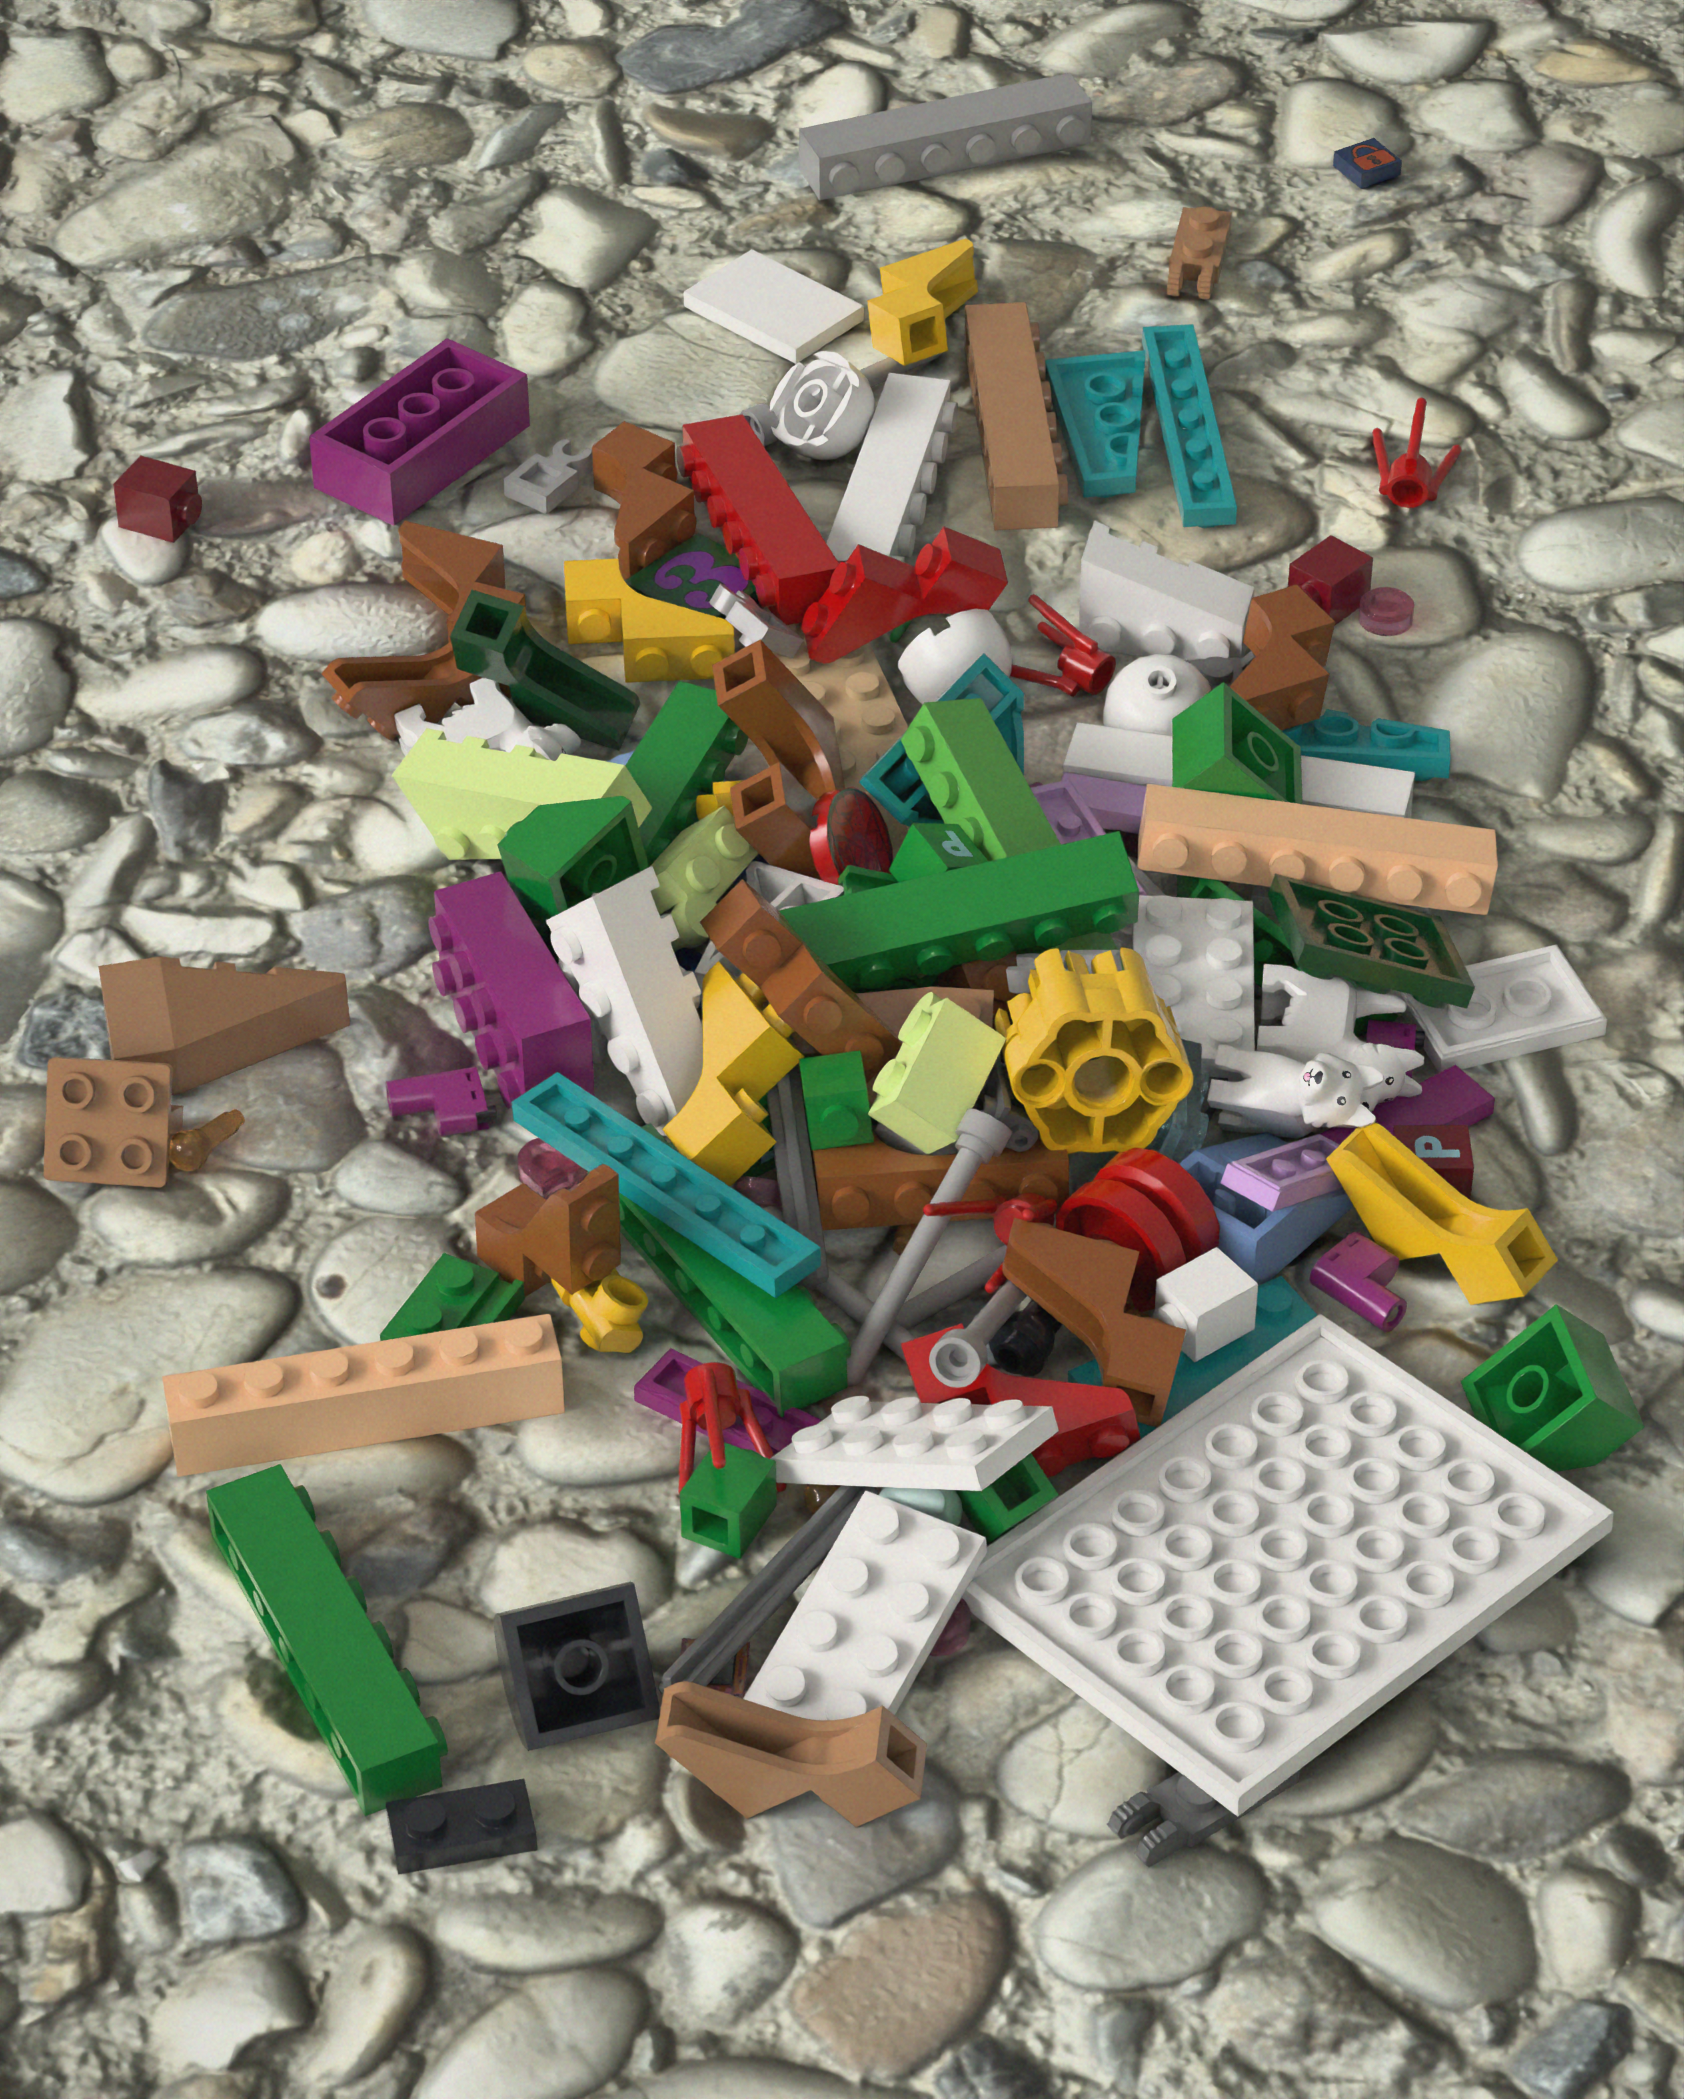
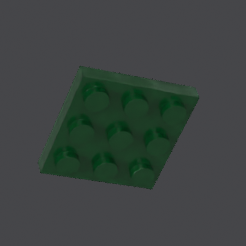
M1275 874L1268 897L1294 960L1303 972L1324 980H1331L1334 975L1356 980V983L1364 989L1378 994H1388L1390 990L1411 994L1418 1002L1433 1008L1442 1009L1447 1004L1468 1008L1475 986L1440 916Z

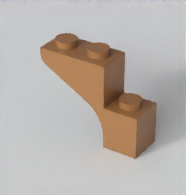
M683 1681L664 1688L655 1744L662 1748L671 1758L679 1762L716 1795L725 1800L747 1819L810 1790L855 1827L921 1799L927 1743L883 1705L867 1713L850 1718L811 1720L693 1682Z

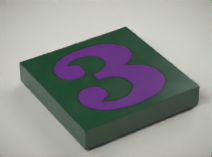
M700 533L695 534L625 580L630 588L641 595L725 619L727 616L709 603L720 583L728 587L735 594L738 590L743 591L756 602V605L759 604L756 587L752 580L746 581L744 579L736 554H729L726 547Z

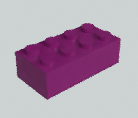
M446 338L309 436L314 488L395 526L530 426L527 374Z
M502 872L435 890L436 916L429 918L430 934L436 949L439 951V961L432 964L434 980L442 996H451L455 1016L462 1032H471L473 1034L476 1051L482 1067L486 1071L494 1070L497 1076L498 1089L505 1106L508 1109L512 1108V1101L556 1072L595 1097L591 1018Z

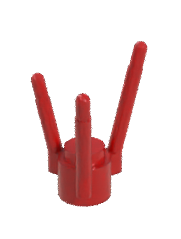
M1422 397L1416 401L1407 453L1395 459L1391 467L1382 430L1375 428L1372 431L1381 478L1379 493L1388 495V498L1394 504L1405 508L1418 507L1426 500L1435 501L1438 496L1439 486L1462 452L1460 445H1454L1432 476L1431 466L1426 458L1419 454L1427 405L1426 399Z
M1035 594L1030 595L1028 602L1057 628L1054 629L1046 622H1040L1037 625L1039 632L1063 648L1057 663V667L1063 672V675L1060 677L1012 664L1010 677L1057 688L1071 697L1076 696L1080 689L1091 695H1097L1103 691L1114 674L1116 667L1115 657L1098 648V642L1082 634Z
M1023 1193L1010 1200H1006L1001 1196H995L989 1200L927 1204L923 1208V1213L926 1216L940 1217L990 1214L994 1217V1230L997 1237L1007 1246L1014 1218L1033 1223H1047L1053 1226L1057 1203L1053 1199L1046 1200L1043 1196L1035 1193ZM1003 1262L985 1284L987 1293L992 1294L996 1292L1007 1280L1002 1269Z
M710 1362L695 1366L684 1376L687 1400L679 1405L682 1421L679 1495L694 1472L697 1425L701 1429L708 1431L712 1461L717 1469H722L726 1465L722 1430L732 1426L736 1421V1416L741 1417L756 1452L769 1459L774 1456L753 1411L750 1391L738 1388L736 1374L731 1366L720 1362ZM776 1482V1491L783 1492L786 1490V1483Z

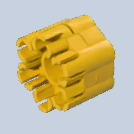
M1123 947L1120 949V957L1124 967L1122 971H1118L1111 950L1096 955L1091 961L1092 974H1089L1086 961L1080 954L1068 950L1064 957L1068 971H1065L1059 948L1047 950L1034 960L1036 970L1030 969L1028 985L1031 994L1020 993L1007 1001L1013 1024L1010 1025L1006 1011L999 1008L996 1013V1031L1007 1038L1002 1047V1053L1013 1093L1016 1099L1024 1105L1029 1119L1039 1130L1040 1138L1049 1150L1067 1149V1153L1072 1154L1078 1151L1091 1153L1123 1152L1135 1147L1144 1149L1154 1140L1158 1129L1171 1116L1178 1102L1189 1094L1193 1086V1073L1171 1007H1166L1164 1000L1155 994L1142 956L1132 949ZM1103 1056V1057H1101V1058H1099V1059H1096V1060H1090V1059L1095 1058V1057Z

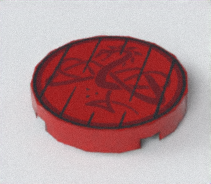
M853 786L823 793L813 807L812 816L819 815L817 828L810 829L809 837L814 865L821 880L839 885L838 878L848 865L891 874L889 868L893 862V847L887 824L873 800L865 792Z

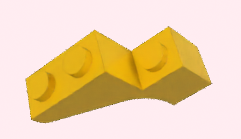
M965 238L880 267L883 295L867 300L873 348L904 366L948 351L945 319L978 292V284L974 274V247L972 241Z
M618 558L564 561L568 644L623 642L625 683L714 679L712 665L735 653L734 626L726 619L637 593L622 578Z
M718 961L705 974L702 982L703 1069L701 1077L688 1102L662 1130L680 1154L728 1186H731L777 1143L762 1123L769 1114L758 1101L799 1063V1059L804 1058V1055L789 1038L795 1031L778 1017L771 1004L766 1008L763 1004L767 1001V998L760 987L744 973L736 977Z
M1378 1123L1364 1128L1357 1127L1326 1158L1375 1243L1397 1256L1399 1260L1440 1253L1470 1305L1524 1297L1558 1261L1528 1208L1497 1210L1471 1201Z

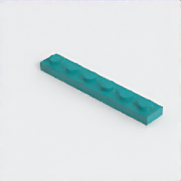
M1194 324L1143 327L1142 346L1143 350H1146L1145 360L1183 527L1198 526L1201 528H1211L1217 525L1236 524L1237 504Z
M556 1072L512 1101L513 1121L588 1172L601 1164L608 1165L619 1174V1193L774 1298L783 1294L821 1266L820 1246L560 1073Z

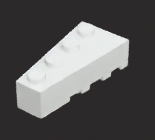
M650 866L546 920L551 930V943L554 951L564 963L569 964L580 985L579 996L585 1010L598 1020L609 1041L607 1048L612 1062L619 1071L626 1074L637 1095L636 1106L640 1116L646 1124L651 1123L662 1136H665L666 1134L662 1129L685 1106L701 1077L703 1069V1020L700 1021L696 1009L700 1005L699 995L702 992L694 972L686 971L678 964L671 942L680 936L672 915H659L650 891L660 887L653 866Z

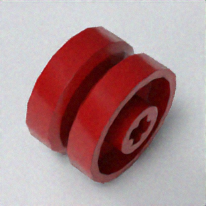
M1135 1147L1118 1153L1100 1169L1093 1181L1085 1183L1072 1194L1056 1214V1228L1095 1240H1109L1121 1247L1140 1251L1124 1308L1126 1311L1136 1313L1155 1309L1157 1279L1219 1246L1220 1225L1213 1204L1199 1182L1179 1163L1154 1150Z

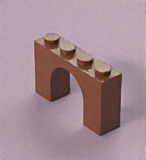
M760 639L712 665L718 706L752 740L770 766L730 788L735 828L771 866L821 880L814 865L809 842L810 829L817 828L819 815L812 816L813 807L823 793L845 788L834 717Z
M874 1132V1142L813 1151L811 1149L823 1231L919 1224L924 1215V1206L930 1204L958 1153L935 1156L906 1153L886 1145ZM1040 1134L1035 1144L1027 1151L1018 1152L1005 1147L999 1157L992 1156L988 1164L981 1163L961 1201L989 1200L995 1196H1001L1006 1200H1010L1023 1193H1035L1043 1196L1046 1200H1055L1057 1210L1054 1214H1057L1061 1206L1069 1198V1157L1067 1149L1049 1150L1043 1144ZM990 1214L952 1216L950 1221L989 1219L994 1217Z

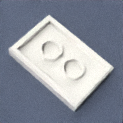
M752 249L684 291V307L795 364L864 321V306Z
M1558 945L1465 966L1475 986L1467 1009L1447 1004L1442 1009L1429 1007L1415 1000L1411 994L1393 990V994L1407 1003L1405 1012H1401L1407 1023L1417 1024L1416 1030L1425 1031L1423 1048L1439 1073L1454 1065H1457L1462 1070L1604 1036L1606 1032V1017Z

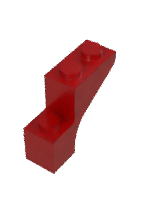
M945 526L932 544H926L921 549L915 567L858 544L848 560L837 565L832 574L830 586L819 602L812 603L805 612L802 621V632L805 635L809 659L824 664L832 663L919 616L928 614L953 615L971 609L989 611L1008 584L1001 550Z
M963 1323L901 1343L909 1374L920 1403L941 1404L952 1399L966 1398L970 1400L971 1404L993 1405L1005 1400H1020L1023 1406H1052L1059 1431L1031 1452L1047 1478L1060 1473L1066 1466L1093 1457L1107 1458L1117 1455L1125 1450L1128 1445L1141 1440L1130 1397L1124 1390L1119 1388L1013 1376L1002 1373L989 1364H986L979 1376L965 1387L956 1388L943 1384L935 1377L930 1368V1352L946 1332L953 1329H964Z

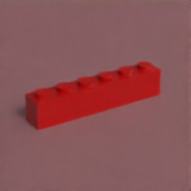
M743 414L683 424V445L677 446L676 449L677 465L683 478L688 477L691 481L696 501L698 503L704 502L712 527L720 528L728 553L736 554L744 579L746 581L752 580L756 587L761 607H768L771 613L786 625L802 623L808 607L814 602L818 603L830 586L832 574L839 562Z

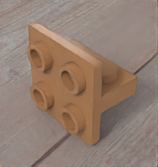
M58 1056L49 1059L47 1070L44 1178L50 1181L159 1188L165 1186L168 1183L170 1137L180 1132L183 1125V1106L171 1105L172 1066L168 1063Z

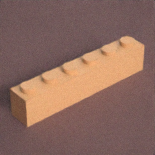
M1147 784L1138 838L1137 869L1267 887H1271L1275 874L1383 902L1486 916L1498 867L1494 829Z
M550 1314L162 1376L177 1477L565 1413L562 1358Z

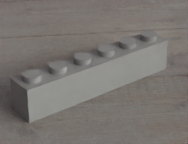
M1071 73L799 128V170L818 199L824 200L1091 144L1092 101Z

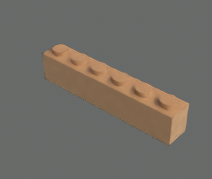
M1026 302L965 305L964 349L994 531L1058 528L1059 506L1068 505L1067 475L1062 474L1061 443H1056L1055 412H1051L1050 383L1045 381L1044 352H1040L1038 322L1029 321Z

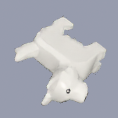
M486 678L470 683V691L475 704L463 706V710L452 712V717L442 719V725L424 721L426 715L420 704L394 715L396 729L401 736L399 742L405 756L426 728L444 731L447 738L446 741L462 743L466 736L487 739L488 749L510 753L515 745L535 748L537 753L552 761H556L561 753L572 755L581 745L579 736L565 724H553L545 728L534 726L516 705L501 692L498 682Z
M1264 964L1261 1025L1267 1026H1259L1257 1051L1282 1055L1307 1064L1310 1060L1312 1061L1319 1053H1329L1356 1065L1374 1067L1384 1076V1080L1376 1087L1363 1091L1361 1104L1370 1112L1374 1110L1377 1103L1392 1101L1396 1096L1412 1097L1422 1093V1086L1407 1076L1405 1072L1423 1065L1424 1056L1415 1050L1394 1048L1384 1044L1366 1043L1358 1040L1353 1033L1356 1018L1371 1014L1405 1012L1407 1008L1405 1001L1395 994H1391V992L1388 994H1378L1368 991L1363 987H1353L1349 981L1340 976L1334 975L1333 979L1324 980L1310 976L1290 966ZM1277 1020H1283V1026L1271 1025H1273Z
M1222 1044L1218 1045L1214 1063L1215 1068L1240 1073L1244 1077V1079L1228 1078V1081L1211 1079L1207 1101L1212 1108L1224 1109L1220 1113L1218 1121L1221 1130L1258 1134L1269 1132L1278 1137L1301 1138L1312 1132L1315 1127L1364 1128L1374 1124L1376 1121V1117L1361 1104L1363 1091L1376 1087L1384 1080V1076L1374 1067L1356 1065L1329 1053H1319L1312 1061L1310 1060L1307 1064L1278 1054L1242 1050Z

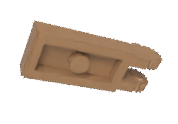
M1206 206L1197 208L1183 207L1169 261L1167 295L1179 296L1184 280L1197 281V291L1200 299L1211 298L1214 283L1218 284L1231 232L1232 212L1217 211Z

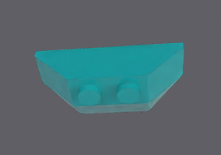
M983 653L936 701L982 698L1024 775V730L1021 712L1024 710V693ZM904 732L861 777L859 783L902 825L910 827L912 823L945 824L936 806L931 801L930 795L915 766L907 756L901 742V738L905 734Z

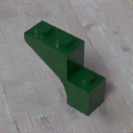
M471 589L450 635L457 669L508 685L513 703L531 723L544 727L552 726L553 724H565L581 739L620 751L640 706L638 695L545 640L529 622L523 605Z

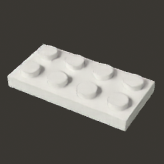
M1139 895L1138 922L1132 924V950L1142 956L1155 994L1164 1000L1166 1007H1171L1193 1076L1244 1079L1240 1073L1215 1068L1214 1063L1219 1044L1255 1051L1253 901H1239L1226 898L1200 899L1171 897L1167 895Z
M854 1396L833 1405L831 1408L832 1414L817 1425L809 1426L796 1432L792 1436V1443L770 1459L776 1461L777 1483L982 1491L1057 1433L1059 1429L1052 1406H1023L1020 1400H1005L993 1405L971 1404L970 1400L966 1398L952 1399L936 1404L920 1403L916 1397L900 1398L892 1402H870L866 1396Z
M865 1490L743 1699L811 1720L850 1718L867 1713L882 1705L895 1715L988 1552L986 1537Z

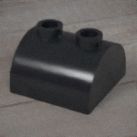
M625 1582L495 1614L494 1634L503 1685L516 1730L522 1744L528 1751L659 1719L660 1706L635 1584L633 1582Z

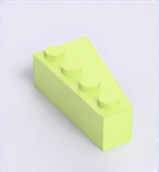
M426 728L391 775L434 837L438 849L449 860L502 859L497 844L504 838L506 832L513 824L525 819L538 805L624 796L632 801L638 828L652 810V806L625 765L563 753L559 755L556 761H552L537 753L535 748L515 745L510 753L488 749L487 739L466 736L462 743L446 741L447 738L444 731Z

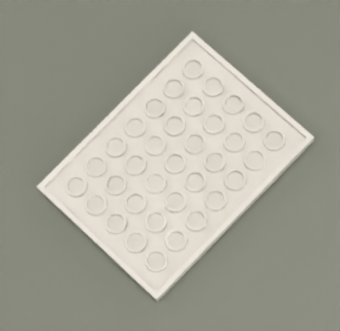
M1319 1314L987 1547L988 1552L961 1597L959 1604L1238 1817L1609 1534L1613 1527L1614 1512Z

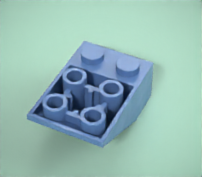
M1269 1132L1194 1150L1179 1163L1199 1182L1213 1204L1220 1225L1218 1248L1256 1281L1258 1286L1270 1281L1353 1207L1345 1190L1341 1188L1272 1212L1221 1184L1228 1163L1288 1144Z

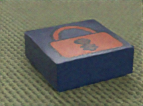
M1375 138L1334 151L1333 166L1360 189L1401 175L1402 160Z

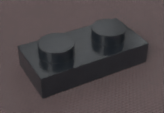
M524 1778L386 1802L387 1821L398 1875L537 1850L536 1829Z

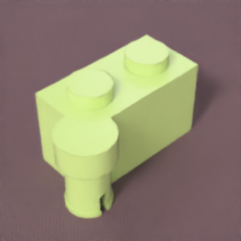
M725 806L684 829L651 865L660 884V887L650 891L659 915L673 908L670 914L680 936L671 942L674 953L689 944L692 946L700 945L710 939L700 921L717 905L716 901L758 855V852L736 831L734 816Z
M928 992L912 1009L899 1032L898 1038L903 1044L896 1058L890 1060L882 1068L874 1082L873 1090L878 1094L868 1115L926 1154H931L957 1141L959 1136L955 1131L967 1109L973 1108L1007 1038L948 998L942 999L935 993Z

